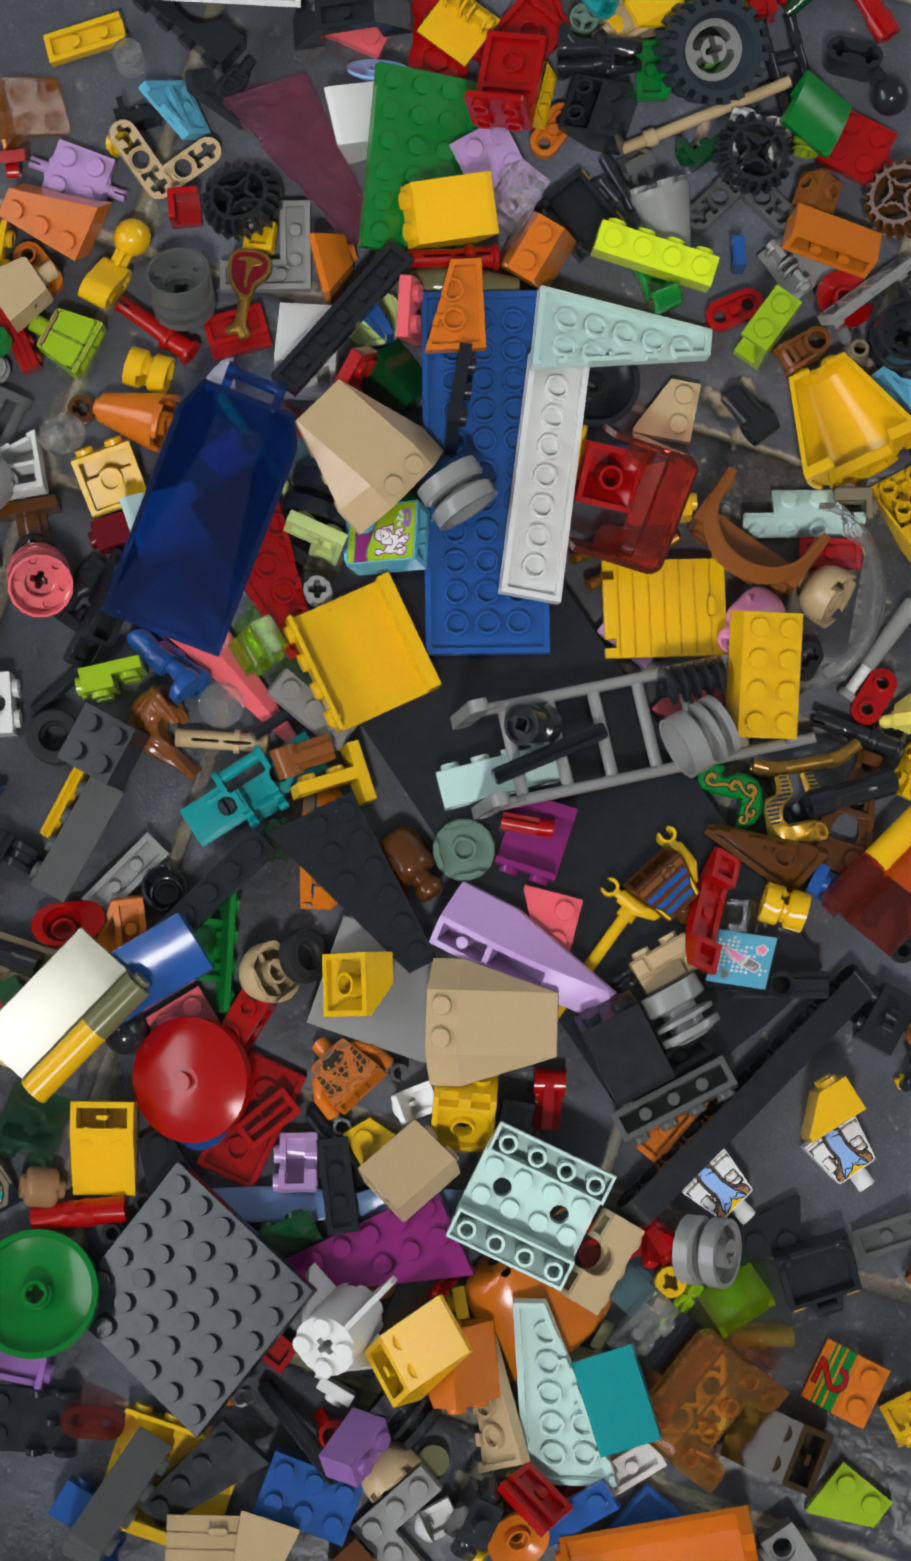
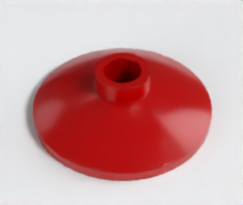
M842 270L827 274L820 281L816 291V301L820 312L825 311L865 280ZM874 303L862 305L844 319L845 323L839 327L855 328L865 323L872 314Z

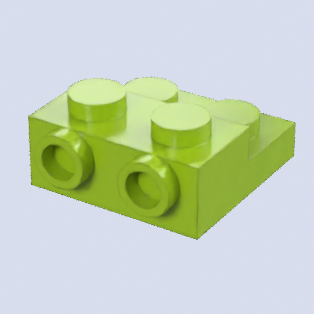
M139 655L79 668V677L75 678V686L78 696H82L83 700H96L97 704L108 703L115 700L114 696L122 694L119 682L124 681V685L142 682V677L149 675L147 664Z

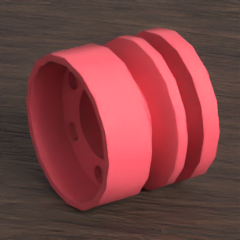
M33 542L20 547L12 554L6 567L7 589L12 603L22 613L32 617H49L59 613L68 605L73 594V578L67 558L58 548L47 543ZM38 571H43L44 577H41L40 581H35L34 575H37Z

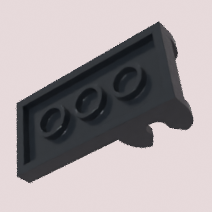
M0 1384V1451L25 1452V1455L31 1457L55 1454V1457L60 1459L76 1456L79 1444L82 1389L44 1387L41 1391L34 1390V1386Z

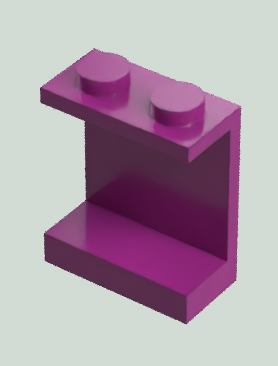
M551 800L513 808L512 813L555 820L553 837L550 839L505 830L498 855L495 859V864L500 866L499 871L512 876H517L518 872L530 875L529 881L543 886H547L548 881L554 883L578 809Z

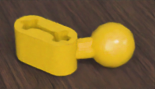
M135 218L126 219L115 227L113 240L116 250L112 258L103 257L87 273L79 287V297L103 310H108L124 293L132 277V270L127 268L132 257L144 254L151 243V232L148 226L141 220Z

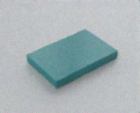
M634 1344L572 1363L601 1458L663 1439Z

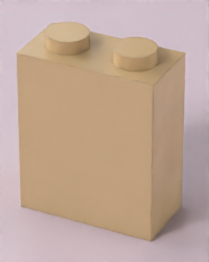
M415 1119L358 1167L363 1182L403 1223L461 1173L456 1162L459 1157L449 1145L443 1147L437 1141L439 1138L432 1128L428 1125L422 1127Z

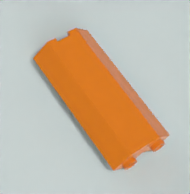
M748 1505L559 1537L560 1551H555L556 1561H759Z

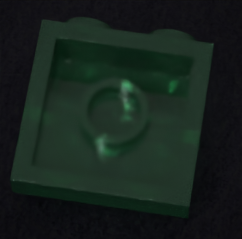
M15 1081L0 1119V1154L14 1158L16 1153L27 1156L29 1163L39 1167H45L46 1163L54 1165L70 1119V1101L74 1100L53 1094L45 1103H41L28 1093L22 1083Z

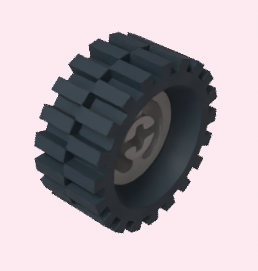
M685 0L686 3H677L671 8L674 15H665L661 23L667 26L666 29L657 30L655 39L662 40L661 47H654V56H661L662 59L661 63L655 64L657 72L666 74V77L661 81L666 87L674 88L671 93L677 97L685 98V101L690 103L714 106L731 104L730 100L739 101L744 98L743 90L752 91L757 86L752 80L753 77H762L766 70L759 67L760 62L768 61L769 52H762V45L769 44L768 35H761L759 31L766 27L763 19H754L753 17L758 12L752 6H744L746 2L744 0ZM707 27L716 29L721 37L704 35V37L696 38L698 33ZM711 45L712 50H710L706 55V49H708ZM697 62L703 64L721 62L716 69L707 73L697 66Z

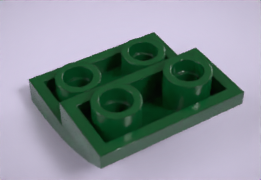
M296 1209L287 1213L283 1221L276 1224L273 1221H269L255 1228L285 1259L325 1240L322 1231L317 1227L315 1219L309 1210Z

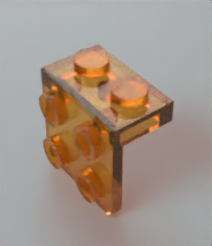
M53 77L1 78L0 139L3 150L16 149L25 137L66 136L70 132V125L57 79Z

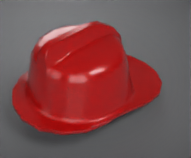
M87 900L48 904L39 909L33 916L31 923L32 933L39 942L58 950L80 927L86 930L93 938L96 937L104 927L106 920L105 912L99 904Z

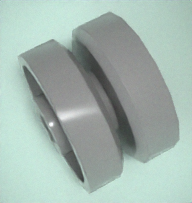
M472 455L463 457L441 469L421 485L417 491L418 497L426 508L436 507L432 518L441 531H446L465 522L484 509L498 494L490 479H478L482 473V467Z
M685 1215L680 1220L676 1229L672 1248L673 1270L677 1280L682 1284L697 1286L704 1283L707 1287L729 1288L738 1274L741 1262L742 1241L738 1224L731 1218L713 1217L709 1219L704 1215Z

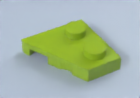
M841 1460L804 1509L809 1514L874 1528L893 1502Z

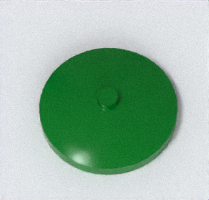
M33 1229L6 1237L0 1241V1351L21 1359L39 1360L59 1355L70 1349L86 1334L94 1321L99 1306V1278L92 1260L76 1242L54 1231Z

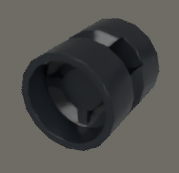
M519 704L513 706L508 711L504 721V729L507 737L514 744L549 745L559 738L562 732V719L558 711L552 706Z

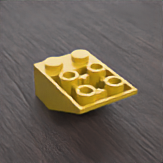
M911 466L869 488H872V496L877 497L878 510L899 548L911 563Z
M70 1101V1150L73 1195L136 1196L137 1101Z
M441 1294L381 1334L364 1351V1354L392 1407L396 1408L423 1399L473 1350Z

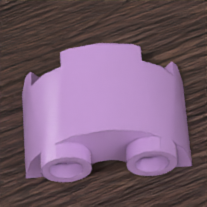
M317 1132L280 1133V1145H274V1164H280L279 1173H273V1192H317L319 1167L316 1140H318Z

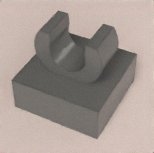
M644 147L616 160L621 172L627 174L630 182L636 186L640 184L637 175L641 170L645 171L647 178H654V172L650 165L656 163L652 151Z

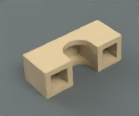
M603 1207L587 1234L596 1239L601 1246L599 1261L590 1268H581L574 1264L562 1290L556 1289V1291L598 1315L601 1309L608 1304L610 1293L616 1282L625 1274L626 1265L632 1254L639 1249L645 1231Z

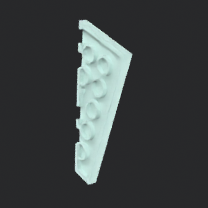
M541 285L536 297L529 370L706 361L711 355L713 329Z
M515 1298L513 1301L519 1418L530 1461L553 1485L590 1486L605 1478L609 1487H618L619 1479L610 1457H600L571 1359L547 1299Z

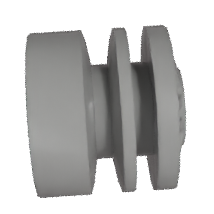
M706 695L700 698L698 702L688 705L686 712L679 710L659 723L660 735L667 752L676 766L690 778L696 777L712 768L713 760L719 763L726 760L727 756L730 757L740 752V736L732 718L724 706L711 695Z
M695 971L638 1002L647 1021L662 1018L664 1023L654 1030L655 1036L667 1031L671 1034V1036L659 1043L663 1050L675 1046H683L708 1032L714 1023L721 1019L718 1012L703 1016L702 1012L713 1005L711 1000L699 1004L695 1002L694 998L705 990Z

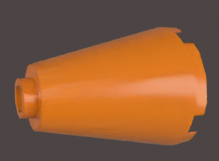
M105 392L100 397H97L93 404V414L99 423L157 454H166L169 451L164 449L168 443L174 444L182 417V411L176 409V402L181 403L180 398L171 393Z

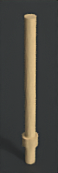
M789 76L783 77L744 93L745 97L739 101L730 100L731 104L715 105L655 130L651 127L641 131L640 136L624 142L622 152L625 155L645 146L647 149L658 145L660 140L732 112L733 107H744L792 87L791 79Z

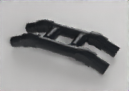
M796 15L784 18L790 51L774 54L775 51L772 39L770 38L768 24L764 23L766 27L759 30L761 35H768L769 44L762 45V52H769L768 61L764 62L770 82L782 78L778 66L796 62L800 78L791 80V88L774 94L781 116H783L791 103L788 94L792 93L804 72L810 70Z

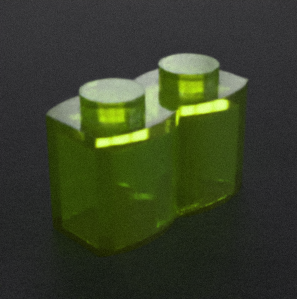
M270 614L249 624L227 645L246 677L252 674L260 677L272 669L271 665L285 657L283 652L289 647Z

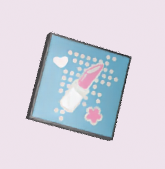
M719 928L716 942L722 945L717 972L716 975L706 973L705 987L767 997L780 945L779 937Z

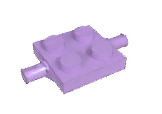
M59 139L54 155L49 161L32 155L31 161L28 163V168L44 173V181L41 186L43 188L57 190L60 193L74 196H85L88 199L106 201L110 197L125 203V197H128L127 190L112 186V176L117 166L115 159Z

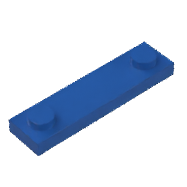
M605 1478L566 1498L574 1508L564 1519L549 1530L550 1539L547 1549L559 1543V1537L571 1536L620 1508L621 1505Z

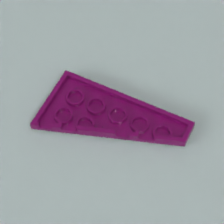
M440 1192L404 1223L391 1209H388L359 1223L360 1231L336 1234L286 1258L304 1277L306 1270L316 1263L336 1287L342 1283H349L347 1286L352 1285L355 1287L359 1284L365 1287L381 1286L393 1275L398 1279L395 1284L476 1275L463 1244L446 1236L452 1219Z

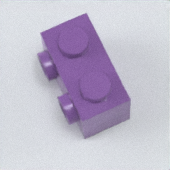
M352 1408L319 1454L326 1477L358 1488L364 1478L371 1473L380 1455L389 1447L391 1436L385 1418Z

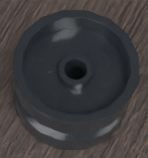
M296 466L291 478V484L298 491L286 493L282 510L287 514L290 513L291 509L296 512L304 511L311 514L316 521L325 525H336L345 531L347 521L338 513L334 505L335 500L328 485H325L321 478L322 473L320 469Z

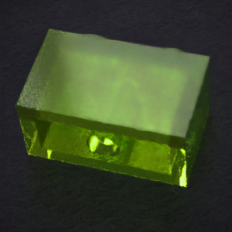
M750 1262L743 1267H739L738 1274L729 1288L707 1287L703 1294L697 1297L724 1339L776 1304L770 1291Z

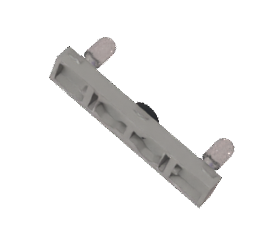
M911 256L895 258L817 316L820 324L834 325L841 343L849 345L852 342V335L847 325H841L845 323L844 319L862 305L876 302L880 298L879 293L896 280L900 282L899 285L904 296L911 298V279L903 280L908 276L907 273L911 271Z

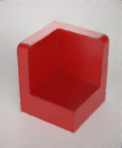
M198 187L167 188L168 214L172 228L203 227L201 197Z

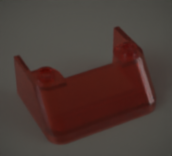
M604 423L603 430L614 438L629 443L626 450L628 461L644 471L623 527L615 524L601 526L596 531L592 543L569 536L568 546L575 552L644 574L656 573L665 562L696 480L698 465L692 457L648 437Z

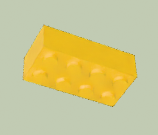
M731 611L726 711L732 718L740 737L797 739L803 632L802 613Z

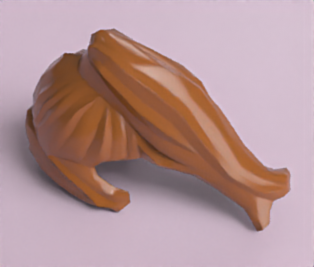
M166 685L151 686L150 690L144 691L134 700L130 707L132 715L125 722L151 735L143 750L148 756L175 767L188 780H196V773L201 772L202 767L194 764L178 747H175V743L168 732V722L174 726L179 722L181 725L186 724L189 720L182 702L176 704L170 699V689Z

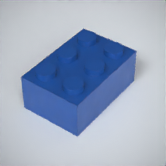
M278 1444L253 1513L343 1547L363 1488L361 1484L357 1488L340 1481L335 1485L329 1486L305 1454Z

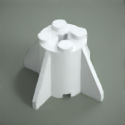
M316 1263L312 1264L306 1270L305 1278L317 1291L303 1307L302 1324L298 1328L296 1337L293 1340L294 1350L300 1355L304 1363L315 1371L318 1377L323 1379L339 1375L343 1372L372 1369L364 1351L380 1336L378 1333L383 1327L381 1316L383 1307L379 1299L398 1279L393 1275L374 1292L360 1284L355 1287L352 1285L347 1286L349 1283H342L336 1287Z

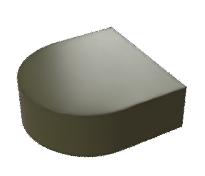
M604 1317L587 1344L597 1351H601L614 1329V1323Z

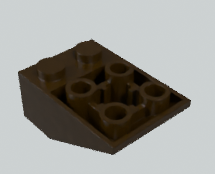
M740 1394L721 1442L722 1449L720 1455L772 1481L811 1497L834 1436L823 1427Z

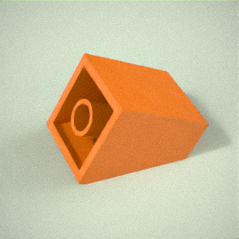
M525 211L500 253L499 267L537 290L541 285L551 287L577 241L564 227L538 212Z
M455 1317L473 1351L428 1393L434 1409L447 1410L449 1415L466 1413L467 1407H485L489 1405V1400L501 1397L493 1320L474 1318L457 1320V1317Z

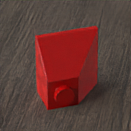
M583 439L573 501L633 515L648 454Z

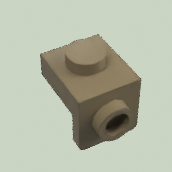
M846 483L840 484L839 488L834 489V507L861 506V512L866 514L865 524H868L873 519V515H877L878 500L877 497L872 496V488H857V484Z

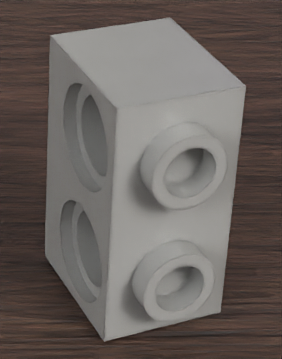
M786 1516L757 1536L762 1545L757 1550L764 1561H818L789 1516ZM779 1538L788 1539L787 1548L781 1552L774 1551V1542Z

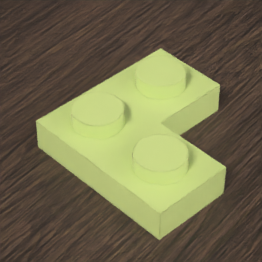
M292 509L283 531L311 543L309 555L336 566L348 537L338 526L333 524L325 525L316 521L307 512H296Z

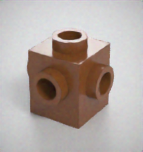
M817 168L815 171H802L791 205L796 207L798 203H802L833 215L843 184L833 177L831 171L823 168Z

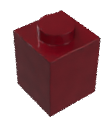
M123 511L90 522L92 531L88 532L91 546L93 550L99 549L103 556L111 554L115 547L124 550L135 546Z

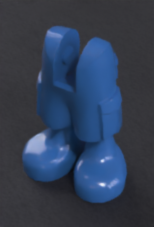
M145 627L128 634L127 642L129 646L143 658L144 662L160 676H164L167 672L171 675L174 683L170 688L169 697L174 703L179 704L188 696L194 700L210 685L212 680L211 673L187 658V654L168 641L167 637L160 630L153 627Z

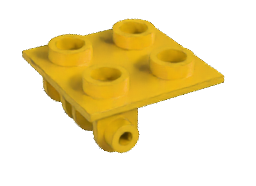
M440 0L417 29V32L465 67L485 42L487 31H493L500 22V19L475 0Z

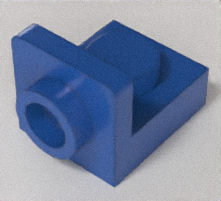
M821 863L808 877L802 892L811 894L813 898L823 903L831 904L842 877L829 871L831 867Z

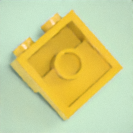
M121 435L108 438L103 441L104 447L93 450L92 445L76 450V457L71 458L70 462L93 519L122 509L119 498L148 491L129 438L122 440Z

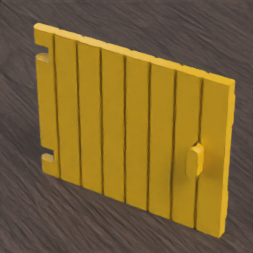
M713 558L601 561V571L612 572L613 580H602L604 640H615L616 648L605 649V659L711 657L728 654L718 644L720 630L727 627L725 618L724 567Z

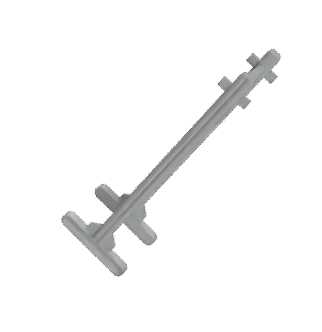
M729 654L721 655L725 664L726 675H728ZM659 668L487 703L486 697L468 701L450 717L453 730L469 727L483 716L498 714L508 761L520 757L518 745L509 740L504 729L505 717L513 706L519 704H542L556 709V701L587 695L594 725L603 723L608 732L599 692L631 686L650 767L618 774L608 732V737L598 742L606 773L605 777L574 783L568 756L556 760L562 786L529 793L525 774L513 779L516 796L509 797L508 791L488 796L471 808L473 819L479 820L491 817L499 811L682 772L674 762L662 763L643 684L657 681ZM727 683L725 685V697L727 694ZM691 692L689 702H684L679 694L684 712L687 711L688 705L694 703ZM562 732L556 741L563 738ZM815 732L797 735V739H778L750 745L748 737H740V752L730 757L727 756L726 760L719 763L713 760V765L814 744L817 742Z

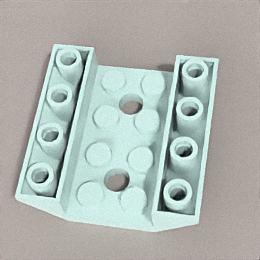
M500 1121L459 1200L446 1236L561 1291L575 1264L574 1256L599 1205L603 1206L617 1176ZM498 1178L508 1179L512 1185L511 1189L503 1194L496 1192L493 1188L495 1180ZM557 1205L566 1207L569 1212L566 1219L562 1221H556L550 1215L551 1209Z

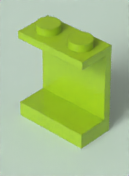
M777 284L742 331L741 336L743 338L734 349L733 354L758 370L793 322L802 301Z

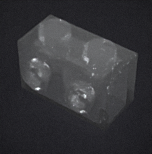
M523 158L513 163H506L498 174L500 181L496 187H493L498 228L507 235L521 231L550 182L548 178Z
M655 1288L615 1326L606 1343L613 1350L634 1344L637 1357L639 1355L644 1357L653 1349L656 1344L655 1341L660 1336L666 1337L675 1328L677 1323L674 1319L679 1309L663 1293Z

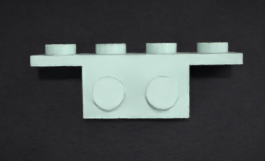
M771 490L770 502L772 513H744L741 530L752 538H820L824 532L830 537L852 538L863 536L866 514L865 512H835L832 490Z

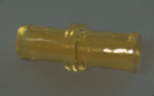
M758 1324L757 1328L730 1327L729 1344L730 1347H758V1350H766V1347L793 1348L795 1344L794 1328H766L765 1324Z

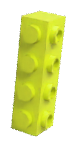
M609 218L608 221L602 220L590 256L666 281L680 282L682 286L704 293L711 287L720 259L719 256L713 255V250L702 246H696V249L685 246L683 240L675 237H667L666 240L655 236L656 233L647 228L638 227V230L626 227V222L620 219Z

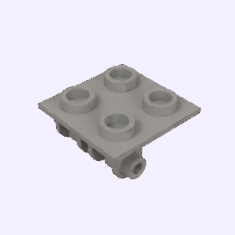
M784 235L778 240H771L765 246L766 249L757 255V258L780 287L797 299H800L816 287L827 274L838 270L782 249Z

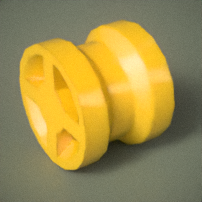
M673 1264L665 1267L660 1266L655 1271L653 1277L654 1285L661 1295L667 1298H676L685 1291L687 1284H682L677 1280Z

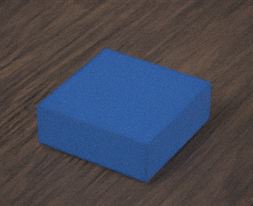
M736 235L733 236L729 245L732 274H743L747 265L745 236Z

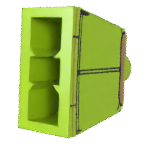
M60 308L54 311L50 320L38 315L28 326V330L40 335L37 342L39 350L79 381L107 333L102 322Z

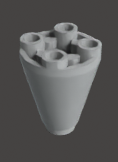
M686 174L656 181V184L644 185L629 190L631 203L647 229L653 230L657 237L666 240L667 237H675L683 240L685 246L691 247L690 183L686 178Z

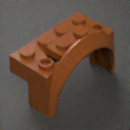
M729 466L693 516L687 528L691 531L690 536L702 545L707 543L708 551L712 553L711 557L731 574L750 585L753 583L758 586L759 584H766L765 588L773 591L779 598L783 596L787 599L831 537L825 532L820 538L816 537L805 554L791 564L776 555L718 513L721 500L736 481L734 476L737 470Z

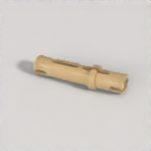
M177 728L175 733V747L230 750L234 754H240L241 751H254L253 747L258 744L264 754H267L269 751V734L255 741L250 733H242V730L235 729L234 732ZM194 738L215 739L219 741L195 740ZM226 740H229V741H244V742H251V743L227 742Z

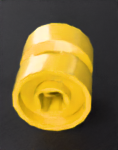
M132 346L124 364L122 383L138 389L144 385L147 391L151 393H167L175 370V358L160 353L152 356L150 350Z
M768 882L761 898L757 920L771 925L780 922L782 928L800 933L809 912L812 896L798 890H793L789 893L785 886Z

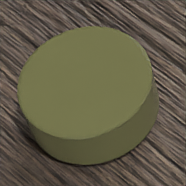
M430 1443L420 1450L418 1457L422 1461L421 1463L425 1465L434 1477L441 1476L446 1472L449 1467V1454L445 1447L437 1443Z

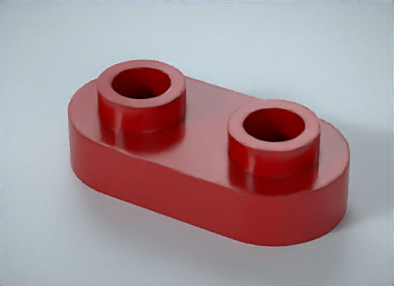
M743 288L718 299L708 306L705 313V323L708 328L713 329L712 331L723 333L749 322L764 303L763 297L754 288ZM742 303H751L752 309L745 310L742 307ZM722 314L725 317V321L718 322L714 316Z
M876 669L867 676L849 708L850 717L854 722L870 726L878 721L897 689V679L890 670ZM878 679L886 680L887 687L885 689L878 687ZM867 704L871 707L872 712L870 715H865L862 712V705Z

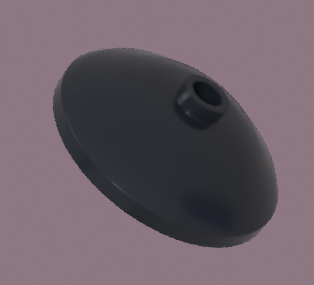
M637 365L590 367L588 384L594 385L596 392H589L587 390L583 424L588 425V427L609 426L623 419L631 411L640 392V374Z

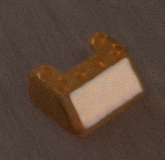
M709 1328L702 1329L692 1337L649 1392L663 1439L648 1444L677 1470L711 1494L724 1476V1467L709 1451L748 1402L762 1412H772L783 1403L790 1393L771 1375L716 1331Z

